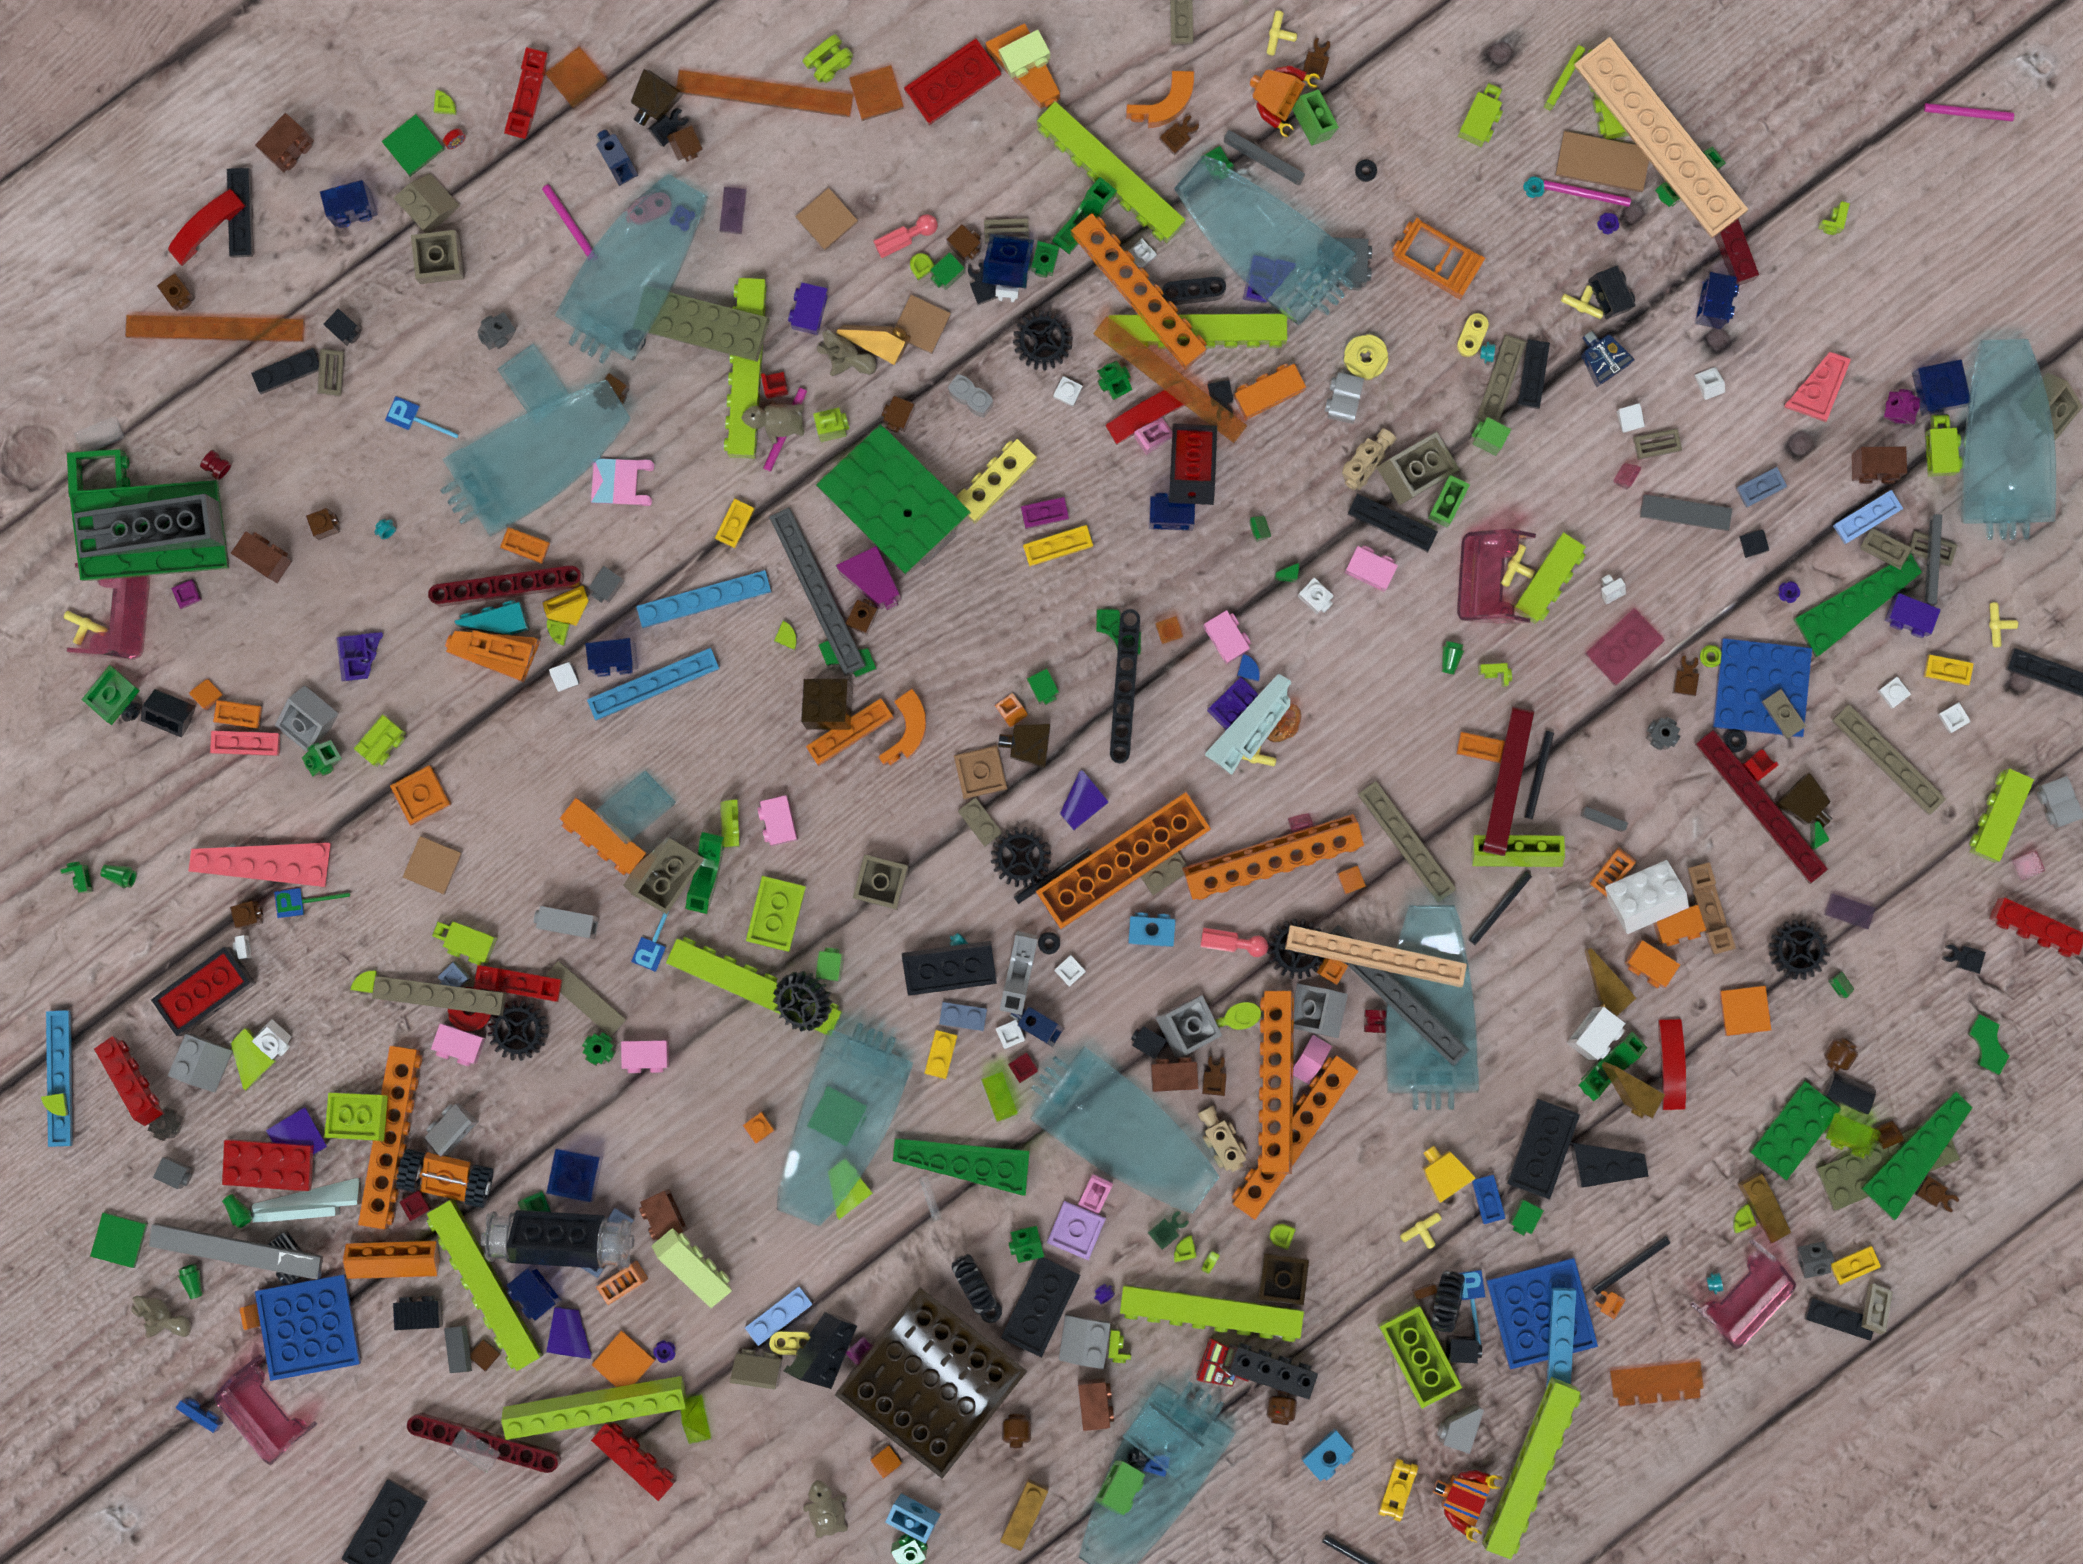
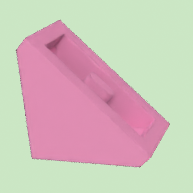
M1160 418L1136 430L1134 438L1144 453L1148 455L1172 438V431L1164 419Z
M1312 1035L1294 1064L1293 1076L1309 1085L1322 1067L1332 1046Z
M1092 1173L1078 1206L1099 1215L1113 1186V1182Z

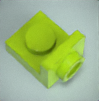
M1841 201L1837 207H1833L1830 220H1833V222L1822 220L1818 229L1823 230L1828 235L1840 234L1845 226L1850 203Z
M1508 663L1481 664L1478 666V675H1484V679L1498 678V674H1501L1502 687H1507L1509 682H1512V670L1508 668Z
M1110 1329L1108 1358H1113L1112 1362L1126 1363V1360H1131V1353L1118 1352V1349H1123L1124 1335H1120L1119 1329Z

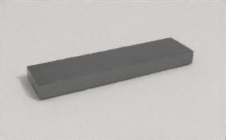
M1230 130L1227 131L1224 137L1225 144L1294 184L1301 185L1305 173Z
M1643 495L1640 518L1729 531L1733 508Z
M1934 514L1929 518L1924 603L1931 606L1936 605L1938 599L1942 514Z

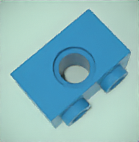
M1135 912V917L1130 916L1128 944L1174 947L1175 919H1171V915L1157 914V918H1148V913ZM1154 923L1157 925L1158 933L1155 936H1150L1146 933L1145 928L1147 924Z
M1334 1428L1301 1459L1320 1482L1323 1479L1327 1481L1336 1473L1334 1470L1340 1464L1344 1466L1353 1458L1352 1453L1354 1450ZM1326 1451H1333L1335 1453V1459L1332 1462H1325L1323 1460V1455Z
M901 1493L893 1504L885 1523L926 1544L941 1514Z

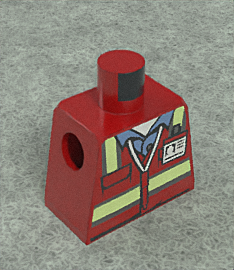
M1210 1337L1196 1375V1380L1233 1387L1236 1378L1249 1381L1222 1370L1229 1347Z

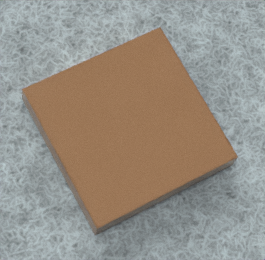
M829 188L795 216L824 251L858 223V220Z
M910 295L895 327L903 329L906 335L911 337L909 344L932 354L951 313Z
M997 746L954 755L963 799L1007 790Z
M420 836L403 874V878L445 895L462 853Z

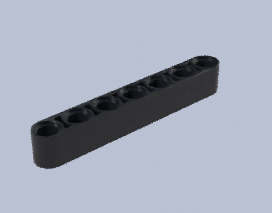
M1133 609L1123 611L1119 626L1110 757L1118 764L1125 763L1129 759L1131 749L1140 632V615ZM1128 613H1132L1137 617L1136 623L1132 626L1126 625L1124 622V617ZM1125 636H1132L1135 639L1133 647L1126 648L1123 646L1122 640ZM1130 658L1133 661V667L1127 671L1123 670L1120 666L1122 659ZM1123 680L1129 681L1132 685L1131 690L1127 693L1121 692L1118 687L1119 683ZM1124 702L1130 706L1128 714L1120 715L1117 712V706L1120 703ZM1119 725H1125L1128 728V734L1124 738H1120L1115 734V729ZM1118 747L1126 750V757L1123 760H1117L1113 755L1114 750Z

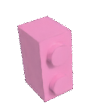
M1363 545L1362 548L1357 546L1344 573L1385 592L1398 565L1394 564L1395 560L1385 555L1381 558L1375 555V551Z
M1227 610L1203 625L1225 664L1250 650L1248 645L1251 644L1246 633L1243 632L1241 634L1237 628L1239 622L1233 613L1229 615Z
M785 795L760 801L761 807L757 809L760 821H765L766 829H763L765 842H769L770 846H776L797 841L798 838L788 797Z
M439 1024L431 1049L437 1051L436 1056L449 1059V1056L458 1058L457 1063L470 1067L471 1063L477 1064L486 1038L446 1024Z
M669 1041L621 1042L622 1069H627V1073H641V1068H650V1073L664 1072V1068H669Z

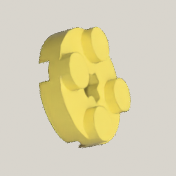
M1362 335L1353 338L1344 351L1343 363L1352 376L1361 377L1364 380H1372L1378 377L1385 370L1388 363L1386 345L1381 339L1373 335ZM1369 352L1372 361L1362 362L1360 354Z

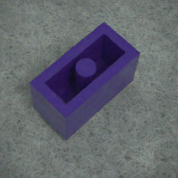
M801 282L800 288H796L794 294V301H797L795 310H790L788 322H791L793 330L814 335L819 334L829 294L827 288Z
M1898 593L1892 599L1885 621L1889 622V626L1898 630L1905 628L1911 631V635L1924 638V636L1927 637L1932 634L1941 609Z

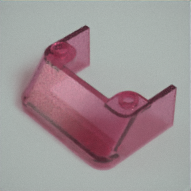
M1510 528L1468 532L1464 535L1461 543L1457 615L1461 620L1494 624L1530 623L1531 618L1514 615L1513 605L1509 602H1502L1503 585L1501 582L1504 577L1505 558H1511L1516 555L1519 548V539L1536 538L1535 533Z
M75 563V568L79 569L78 563ZM140 576L97 580L102 587L113 588L109 633L98 632L94 634L90 640L89 649L67 647V652L76 656L138 659L144 651L150 588L149 577Z
M1754 1239L1749 1241L1756 1250L1747 1260V1268L1750 1272L1720 1304L1715 1300L1706 1302L1702 1308L1694 1302L1690 1304L1697 1314L1734 1349L1741 1348L1791 1296L1796 1288V1282L1778 1259Z
M259 1354L234 1373L215 1393L214 1398L220 1409L265 1463L272 1465L306 1437L318 1424L314 1421L307 1427L302 1419L294 1417L289 1420L261 1386L264 1383L265 1375L263 1370L256 1366L263 1358Z

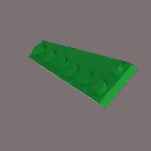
M1910 553L1901 570L1889 565L1793 620L1809 648H1812V653L1816 658L1915 579L1922 571Z
M1953 1092L1860 1189L1895 1221L1973 1107L1957 1092Z
M895 1138L894 1162L1026 1196L1030 1151Z

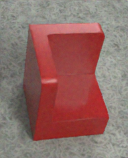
M784 372L771 375L761 373L767 400L789 395Z
M1761 749L1742 765L1754 780L1758 782L1779 766V763L1777 761L1773 762L1766 752Z

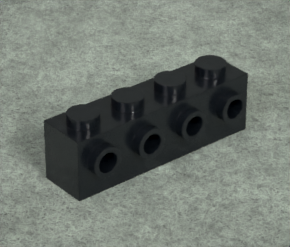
M1239 1342L1237 1346L1230 1343L1222 1370L1229 1374L1310 1400L1318 1373L1311 1370V1365L1303 1362L1295 1365L1291 1363L1292 1359L1279 1355L1277 1359L1271 1357L1272 1353L1259 1348V1351L1256 1352L1251 1350L1252 1346Z

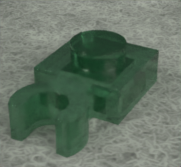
M1176 1211L1173 1214L1170 1222L1164 1218L1147 1232L1162 1250L1180 1236L1175 1230L1184 1228L1189 1223L1188 1220L1181 1224L1176 1221L1177 1216L1181 1214L1180 1211Z

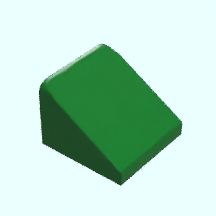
M1264 516L1250 518L1249 524L1256 542L1271 537V532Z
M1299 563L1276 572L1274 579L1296 582L1298 579Z
M1818 821L1810 824V846L1813 850L1830 841Z
M1839 972L1828 981L1840 998H1847L1854 991V987L1843 972Z
M543 1191L518 1201L520 1210L551 1212Z

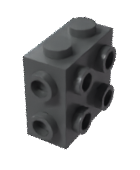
M1324 237L1322 244H1318V257H1322V266L1317 268V279H1321V286H1326V289L1331 290L1339 289V286L1348 287L1349 290H1361L1362 287H1366L1367 281H1371L1372 268L1368 267V259H1372V246H1368L1369 239Z

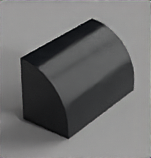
M154 689L142 705L141 721L182 738L194 715L195 705Z
M1833 1071L1823 1095L1862 1114L1869 1115L1875 1100L1876 1090Z

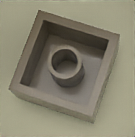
M456 230L411 235L415 279L420 284L464 279L460 236Z
M864 854L853 898L898 910L909 866Z

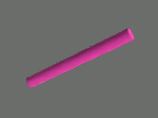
M1925 103L1924 112L2011 122L2014 120V113L1930 103Z
M1544 180V189L1626 207H1629L1631 203V198Z
M549 184L542 188L543 192L590 262L596 260L598 256Z
M799 388L792 405L802 404L807 391ZM787 436L776 438L778 443L773 445L763 469L769 472L772 471Z

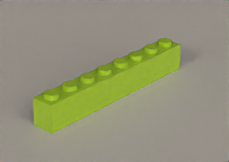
M1056 101L1037 120V126L1039 127L1037 130L1045 138L1050 137L1055 142L1054 146L1060 152L1068 153L1071 156V162L1078 168L1082 166L1087 171L1086 175L1093 182H1096L1101 177L1117 190L1115 197L1120 201L1119 205L1126 212L1131 211L1136 215L1135 219L1143 227L1147 225L1152 230L1151 234L1159 242L1163 240L1167 244L1185 225L1186 219Z
M738 278V284H734V297L737 298V306H733V309L765 317L766 280ZM763 345L758 362L732 355L729 357L730 363H733V372L728 374V385H732L731 394H727V407H730V416H726L725 429H729L728 438L724 439V451H727L730 458L756 459L758 429H753L746 425L741 417L748 408L759 406Z
M1287 314L1178 315L1181 319L1185 318L1191 324V331L1195 336L1200 335L1207 344L1205 346L1206 349L1215 348V345H1224L1225 348H1237L1238 345H1247V348H1259L1260 345H1269V348H1281L1282 345L1287 343ZM1109 315V346H1113L1114 349H1126L1127 346H1135L1136 349H1148L1149 346L1158 345L1159 349H1167L1139 315ZM1165 320L1163 326L1166 329H1172L1175 327V323L1172 320ZM1186 337L1177 339L1178 344L1181 346H1187L1190 343Z
M683 937V940L676 939L666 961L667 964L774 1011L777 1004L772 1002L776 997L773 992L777 988L778 978L767 973L763 977L756 973L758 969L745 964L744 968L736 965L737 960L727 955L724 958L715 955L717 951L707 946H704L703 949L695 946L696 941L687 937ZM835 1003L830 1005L832 1010L828 1014V1020L823 1022V1025L819 1028L814 1029L832 1037L842 1015V1011L838 1010L840 1006Z
M449 1200L427 1213L429 1227L432 1231L436 1230L440 1237L438 1242L444 1251L447 1250L450 1254V1264L454 1270H459L462 1278H460L462 1285L466 1290L470 1289L474 1296L471 1298L474 1306L478 1310H482L485 1316L483 1321L489 1330L493 1329L496 1335L494 1340L500 1349L503 1348L507 1354L505 1359L510 1368H515L516 1371H519L543 1356L541 1350L455 1200Z
M1124 1285L1120 1314H1125L1124 1318L1138 1320V1316L1147 1317L1148 1322L1160 1323V1319L1170 1320L1169 1324L1175 1326H1183V1322L1191 1323L1192 1328L1205 1329V1326H1213L1214 1331L1227 1333L1228 1329L1237 1330V1334L1250 1336L1251 1332L1260 1333L1259 1337L1273 1339V1335L1282 1336L1283 1341L1295 1342L1296 1338L1301 1339L1304 1310Z
M678 1376L503 1407L501 1422L505 1439L509 1440L686 1409V1392L683 1378Z
M1553 1377L1550 1378L1482 1542L1487 1551L1510 1560L1513 1554H1517L1520 1548V1537L1522 1533L1527 1531L1529 1526L1528 1518L1530 1513L1534 1512L1537 1507V1496L1545 1488L1547 1472L1552 1470L1555 1463V1453L1557 1449L1559 1450L1562 1447L1564 1431L1572 1423L1573 1417L1571 1415L1574 1407L1577 1408L1580 1404L1581 1392L1576 1386Z

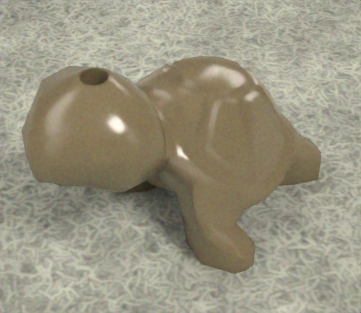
M830 330L822 332L824 342L817 346V352L828 354L832 364L831 376H836L852 366L859 373L871 375L876 372L877 364L872 354H859L854 344L846 338L836 335Z
M771 401L764 410L759 406H751L741 417L743 422L753 429H760L765 426L766 433L773 444L778 443L776 437H785L792 434L802 437L805 432L802 427V412L804 408L800 403L790 405L785 403L776 404L775 401Z
M138 1295L132 1298L134 1306L131 1307V1311L135 1316L139 1318L143 1316L146 1324H144L147 1338L157 1335L165 1328L173 1334L182 1337L190 1334L191 1325L189 1319L182 1315L172 1317L171 1312L161 1300L140 1297Z
M816 1480L811 1485L808 1493L809 1500L814 1503L809 1502L803 1507L805 1512L809 1511L811 1523L816 1530L815 1536L822 1538L825 1535H834L837 1532L847 1531L848 1526L844 1522L845 1512L842 1502L847 1501L846 1496L838 1495L835 1498H831V1488L823 1481Z

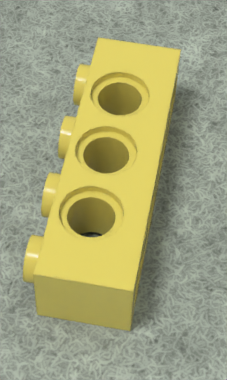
M1018 439L1014 443L1009 441L1002 449L1004 453L999 458L994 457L987 464L988 469L983 474L978 473L972 479L971 483L973 485L968 490L964 488L956 496L971 512L968 518L974 524L1037 461V457ZM1007 459H1013L1016 462V466L1013 469L1004 467V462ZM998 475L1001 481L997 485H991L988 482L989 477ZM976 491L985 493V498L982 501L973 499V494Z

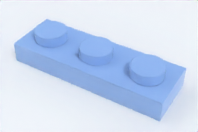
M1890 490L1839 521L1833 527L1843 543L1846 544L1901 511L1903 507L1893 491Z
M799 1286L751 1322L745 1329L759 1346L813 1305V1303Z

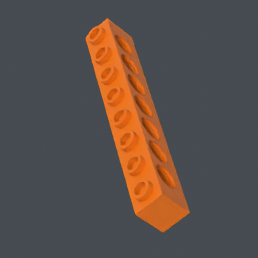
M1091 213L1071 230V236L1185 370L1206 354V342L1200 335H1194L1191 331V324L1185 318L1181 319L1177 315L1178 309L1171 301L1166 302L1162 297L1164 293L1157 284L1152 285L1150 283L1148 273L1142 267L1138 268L1134 264L1135 259L1128 250L1123 251L1119 246L1121 242L1114 233L1110 235L1107 232L1105 222L1099 216L1096 218ZM1095 235H1100L1104 241L1101 244H1094L1091 239ZM1109 252H1114L1118 255V258L1115 261H1109L1105 256ZM1123 269H1129L1132 272V276L1123 278L1120 272ZM1137 286H1143L1147 292L1143 295H1138L1134 289ZM1151 303H1158L1161 309L1158 312H1152L1148 306ZM1165 320H1172L1175 323V327L1166 329L1163 326V322ZM1186 337L1190 343L1187 346H1181L1178 344L1177 339Z
M1354 814L1182 869L1192 900H1202L1217 892L1224 893L1239 885L1247 886L1252 881L1258 879H1269L1274 874L1280 872H1291L1296 867L1302 865H1313L1316 861L1324 858L1332 859L1343 852H1354L1359 847L1364 846L1358 821ZM1343 836L1340 841H1333L1335 837ZM1315 843H1321L1318 848H1312ZM1293 850H1300L1298 854L1290 855ZM1279 856L1276 861L1269 862L1271 857ZM1251 863H1257L1254 868H1248ZM1229 870H1236L1234 874L1226 875ZM1207 877H1214L1211 882H1205Z
M1264 991V997H1261L1260 1001L1261 1011H1264V1020L1260 1021V1032L1264 1033V1042H1260V1055L1263 1056V1064H1260L1259 1074L1260 1078H1263V1087L1259 1088V1099L1263 1101V1110H1259V1123H1262V1132H1259L1258 1142L1259 1146H1262V1155L1258 1156V1167L1262 1169L1264 1174H1292L1294 993L1292 991ZM1275 1010H1281L1282 1017L1276 1021L1272 1020V1013ZM1280 1032L1282 1039L1278 1043H1273L1271 1041L1272 1035ZM1274 1055H1281L1282 1060L1280 1064L1272 1065L1271 1058ZM1275 1077H1280L1281 1085L1277 1088H1272L1271 1080ZM1276 1099L1280 1100L1281 1107L1276 1111L1271 1110V1102ZM1274 1122H1279L1281 1125V1129L1277 1133L1270 1132V1126ZM1273 1145L1280 1146V1153L1277 1156L1270 1155V1148Z
M399 1046L389 1047L381 1095L388 1096L384 1141L372 1142L358 1225L379 1229H388L389 1225H393L395 1212L392 1211L393 1202H397L399 1189H396L397 1174L401 1158L407 1149L404 1140L405 1135H409L411 1127L408 1117L409 1113H412L415 1100H412L413 1091L417 1090L419 1078L416 1077L417 1068L420 1069L423 1058L420 1055V1050ZM402 1064L408 1067V1074L405 1077H402L398 1072ZM398 1086L404 1089L402 1099L396 1098L394 1094ZM393 1109L399 1110L401 1115L400 1119L396 1122L390 1116ZM390 1131H393L397 1137L393 1144L389 1143L386 1138ZM386 1153L390 1154L393 1159L390 1166H386L382 1160ZM381 1176H385L389 1181L385 1189L379 1186V1178ZM378 1198L382 1199L385 1204L382 1211L375 1208V1201Z
M1336 1055L1333 1058H1327L1321 1067L1324 1069L1321 1076L1318 1077L1316 1075L1309 1084V1087L1312 1088L1307 1096L1302 1094L1296 1103L1298 1109L1293 1114V1129L1299 1132V1139L1292 1145V1166L1358 1073V1070ZM1329 1074H1335L1338 1078V1083L1334 1087H1329L1326 1083V1077ZM1321 1092L1325 1096V1102L1317 1106L1313 1102V1096ZM1304 1111H1309L1312 1114V1120L1308 1124H1303L1300 1120V1115ZM1273 1145L1270 1148V1155L1274 1156V1152L1278 1148H1280V1146ZM1258 1166L1255 1170L1251 1168L1244 1178L1247 1182L1243 1188L1238 1187L1231 1196L1234 1199L1232 1204L1255 1220L1287 1174H1273L1271 1179L1266 1180L1261 1176L1262 1169H1259ZM1253 1185L1259 1186L1261 1190L1257 1198H1251L1248 1194L1249 1188Z

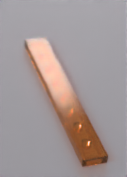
M684 70L678 71L676 88L685 95L851 118L854 98L853 94Z
M126 315L125 337L134 339L304 342L305 320Z
M1108 316L1105 317L1093 333L1209 425L1217 426V431L1232 443H1235L1246 429L1247 425Z

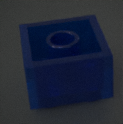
M363 180L319 191L325 215L335 227L345 228L355 221L367 222L372 220V217L378 215L371 189Z
M990 234L984 259L982 283L1027 289L1033 260L1034 240Z
M1715 272L1708 274L1702 283L1695 324L1721 329L1725 324L1729 323L1730 319H1733L1735 306H1732L1734 297H1737L1739 291V284H1736L1737 277Z
M1962 359L1921 367L1912 372L1916 394L1920 398L1921 416L1963 408L1972 403Z
M1155 493V496H1150L1148 529L1193 531L1195 525V504L1169 503L1167 493Z
M631 638L585 643L588 670L599 678L609 677L611 672H618L620 675L632 674L633 670L638 669L636 644Z
M556 1148L546 1194L593 1202L603 1157Z
M535 1265L527 1268L506 1285L509 1288L507 1291L509 1296L515 1302L518 1300L523 1306L521 1310L528 1319L533 1318L534 1321L542 1318L562 1301Z

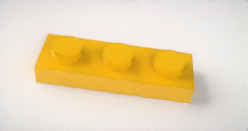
M1087 525L1023 545L1029 567L1093 547Z

